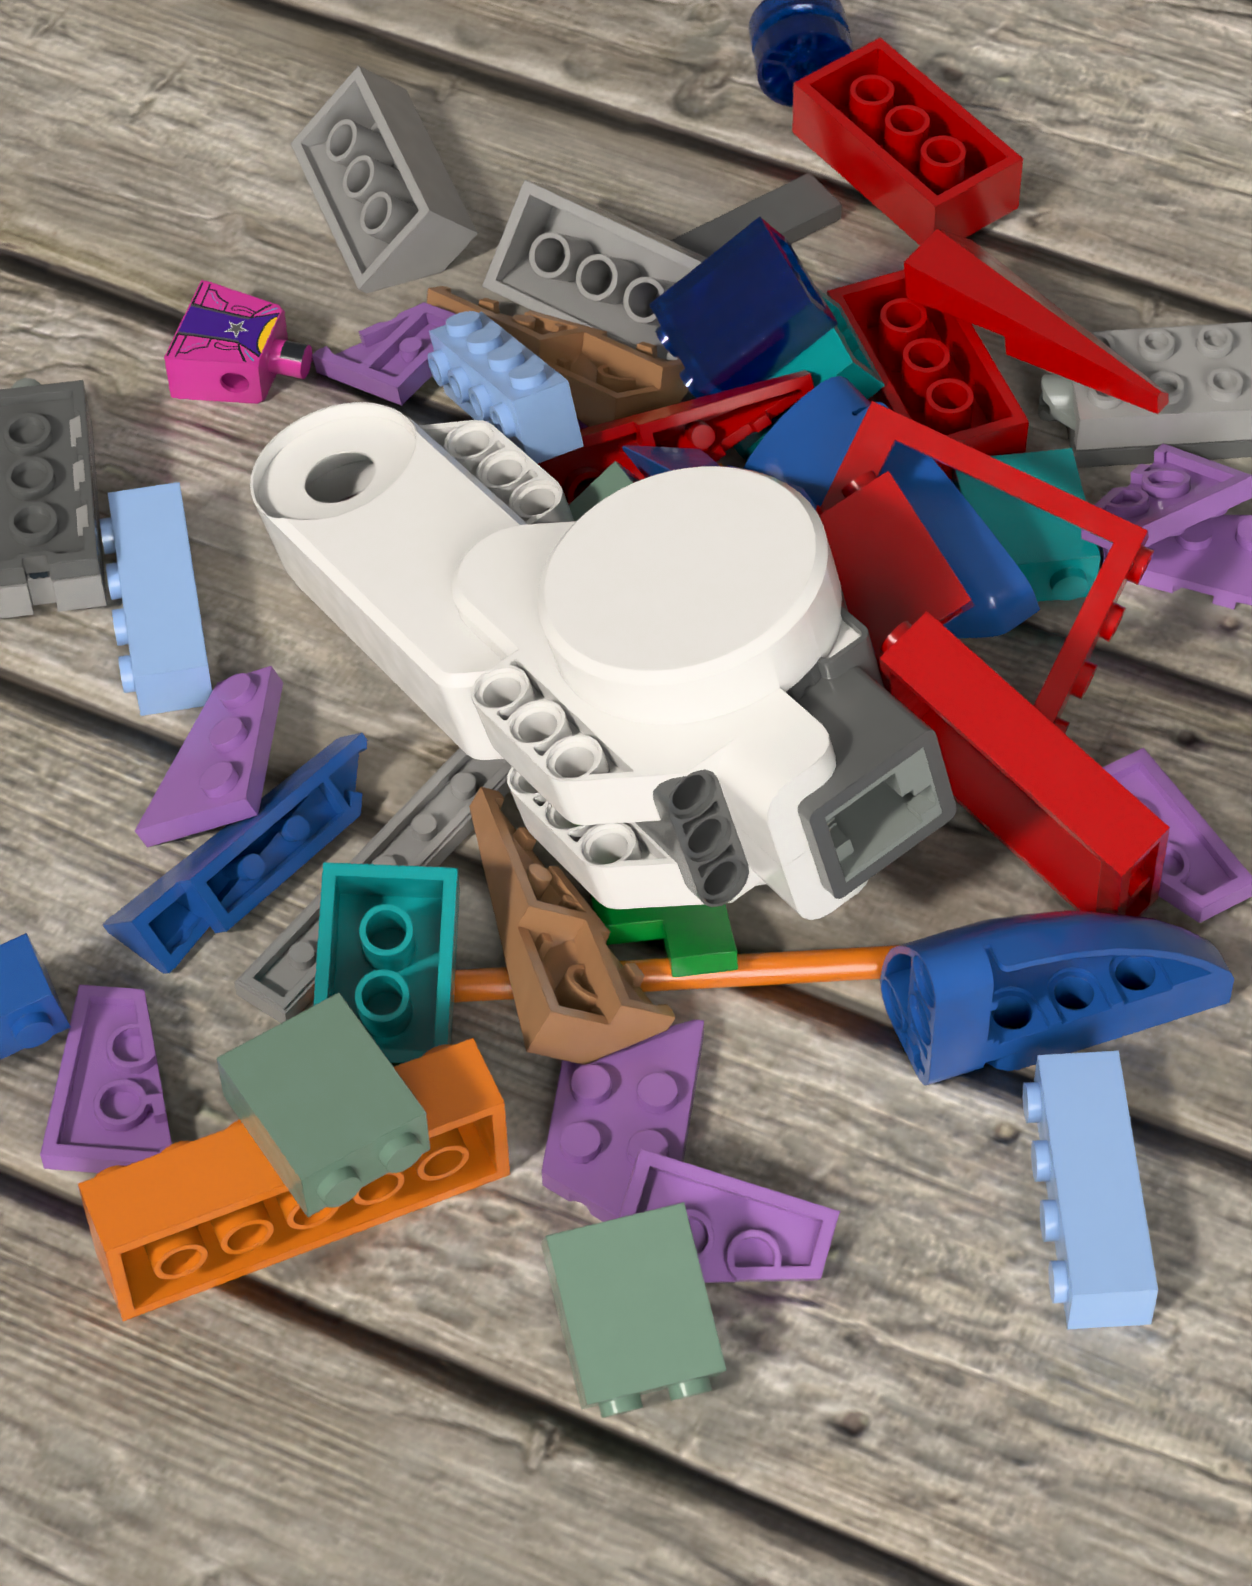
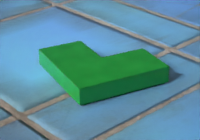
M590 894L591 908L610 931L606 945L664 938L672 977L734 971L738 969L737 949L726 904L717 907L701 904L613 909L602 905Z

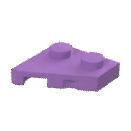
M423 302L399 313L397 317L390 321L379 322L359 331L361 343L342 352L333 354L328 346L317 350L312 355L316 371L334 380L403 405L432 376L428 363V353L433 352L434 349L429 331L446 325V320L455 315V313Z

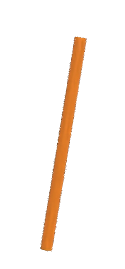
M899 945L737 954V970L683 977H672L668 958L620 960V963L623 966L626 963H635L645 975L640 986L643 992L871 980L881 978L882 966L886 955L892 948ZM507 967L458 969L455 972L454 1003L514 999Z

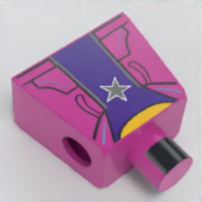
M201 280L164 356L170 395L172 398L258 404L266 399L277 374L300 379L307 377L312 362V347L309 344L288 341L285 311L279 305Z

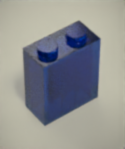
M760 216L649 304L660 323V326L655 329V333L667 351L674 357H679L685 369L679 373L680 377L696 398L767 380L838 325L837 320L788 239Z

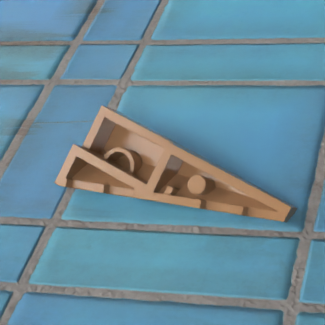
M438 286L428 288L427 304L455 314L466 311L483 312L566 378L569 382L577 419L588 427L677 404L702 374L703 359L693 355L669 361L657 356V345L641 342L637 344L635 350L607 337V331L531 310L525 312L524 315H514L512 317L500 313L499 301L483 298L476 305L452 294L449 287Z
M480 787L469 807L526 1052L585 1065L667 1031L676 1018L668 1004L654 1005L640 988L645 975L635 963H626L624 966L620 963L606 945L610 934L608 928L559 866H549L546 868L532 851L536 839L529 833L527 828L519 827L516 830L500 810L505 799L499 791Z

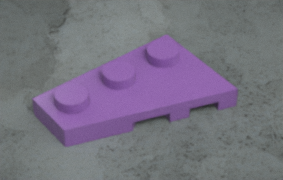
M1163 443L1154 451L1153 464H1139L1131 471V483L1127 487L1112 488L1094 505L1148 530L1149 538L1145 544L1148 547L1167 537L1181 535L1187 528L1208 518L1224 515L1229 508L1251 499L1252 475ZM1081 529V539L1106 548L1109 552L1113 543Z
M1221 515L1211 517L1187 528L1181 535L1167 537L1148 546V548L1154 550V554L1139 585L1173 593L1180 588L1213 596L1212 604L1230 609H1235L1237 602L1252 606V515ZM1100 546V562L1102 567L1108 551Z
M272 666L246 674H235L226 680L217 682L135 829V833L147 848L258 816L283 687V681Z
M1144 747L1103 767L1170 827L1159 897L1198 923L1252 897L1251 874Z
M79 984L70 1022L71 1027L68 1030L40 1156L44 1169L99 1173L111 1166H127L159 1154L172 1144L145 990Z
M644 1149L638 1151L618 1218L684 1202L705 1283L817 1281L821 1279L840 1211Z

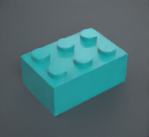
M323 862L313 1006L340 993L393 1067L422 1057L427 1051L436 1046L451 1045L460 900L458 868Z

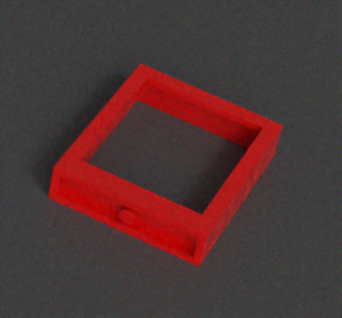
M872 401L822 502L821 509L823 512L845 499L841 490L857 477L871 470L879 477L895 443L899 442L1113 543L1033 705L1066 734L1070 722L1060 717L1071 695L1082 699L1098 667L1097 664L1088 660L1099 638L1108 642L1113 638L1126 610L1125 607L1117 604V601L1127 581L1136 585L1139 584L1154 554V550L1145 546L1149 538L1148 530Z
M928 611L913 625L905 621L897 626L885 639L880 648V651L883 653L879 658L883 683L888 692L935 731L954 800L1076 911L1104 912L1140 917L1158 899L1170 827Z

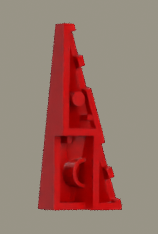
M936 229L904 261L906 295L908 299L1005 336L1006 355L1155 414H1159L1169 403V394L972 240Z
M803 370L582 428L580 432L584 444L583 447L538 463V465L560 484L569 505L614 461H617L639 479H645L622 449L624 445L700 449L716 462L726 455L728 449L751 433H758L772 423L773 418L814 388L811 373Z

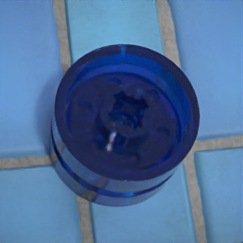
M763 0L756 7L749 21V37L759 86L768 98L780 105L793 107L794 82L854 51L845 9L839 0Z

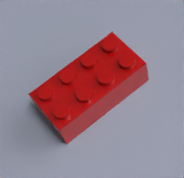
M881 37L794 82L792 133L919 245L936 229L966 238L1019 208L1023 158Z
M904 270L827 290V295L842 307L885 384L883 388L868 399L870 403L872 401L882 402L889 409L989 456L1026 453L1029 420L972 323L908 299ZM933 459L952 481L953 468Z

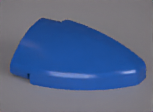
M831 377L821 382L782 415L763 437L743 469L757 471L780 481L802 487L815 505L821 507L871 403L845 377ZM876 402V403H878V404H880V405H882V406L888 408L884 403H882V402ZM896 442L879 476L889 470L975 605L943 626L958 639L995 637L1011 631L1037 613L1040 607L1025 575L948 476L932 458Z
M1073 910L1019 914L983 920L896 946L886 955L880 978L882 999L888 1017L917 1077L924 1086L981 1069L985 1063L1000 1070H1020L1036 1065L1037 1055L1073 1053L1230 1003L1234 984L1233 974L1220 951L1209 940L1195 933L1154 918ZM1126 987L1137 988L1139 990L1127 989ZM1065 1007H1076L1078 1008V1010L1067 1009ZM1007 1025H1008V1026L1017 1027L1018 1029H1013V1030H1012V1029L1003 1028L1002 1026H1007Z

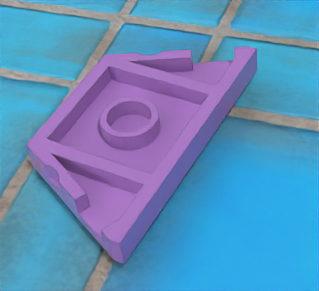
M694 1019L670 1026L667 1031L585 1065L562 1060L541 1171L542 1185L567 1201L582 1203L588 1208L592 1216L604 1222L617 1219L636 1156L640 1149L684 1162L704 1039V1020Z

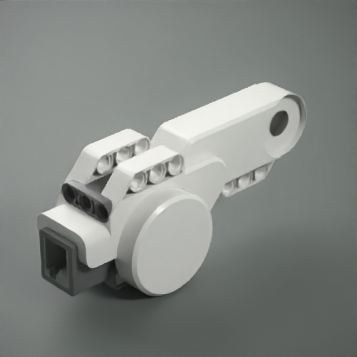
M367 402L333 405L296 420L279 432L266 445L256 460L250 479L252 499L283 567L295 581L296 585L467 755L479 760L505 759L512 766L507 775V784L529 833L599 903L607 908L632 909L701 904L717 907L734 902L755 886L767 884L802 918L809 920L819 919L833 912L859 893L867 884L868 879L945 825L956 815L957 807L935 731L885 689L868 629L848 612L822 521L810 502L788 484L772 476L743 468L724 466L683 468L650 476L632 483L603 499L580 519L574 521L560 484L489 422L469 420L417 425L412 419L409 420L393 408ZM356 495V496H354V497H352V498H350V499H348V500L342 501L343 499H345V498H347V497Z

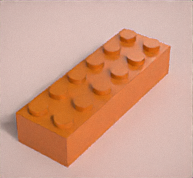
M471 1038L454 1045L436 1046L427 1051L422 1057L394 1067L426 1111L430 1150L423 1153L408 1169L399 1173L389 1172L360 1188L351 1200L341 1206L326 1207L307 1217L240 1119L229 1125L227 1129L194 1141L173 1143L159 1154L127 1166L116 1165L100 1171L94 1178L78 1183L95 1252L122 1321L137 1317L510 1175L505 1102L474 1039Z

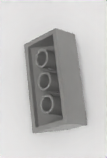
M359 65L291 142L296 157L360 291L369 293L442 273L478 234L407 90Z
M524 180L482 287L532 311L607 331V337L635 350L637 344L641 342L657 345V356L672 361L682 359L688 355L695 356L719 331L743 274L556 187Z

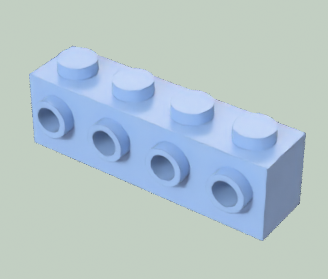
M475 311L461 312L449 317L446 320V325L429 331L434 351L428 353V363L436 383L439 386H443L445 394L474 420H483L494 425L537 464L584 446L568 380L486 314Z

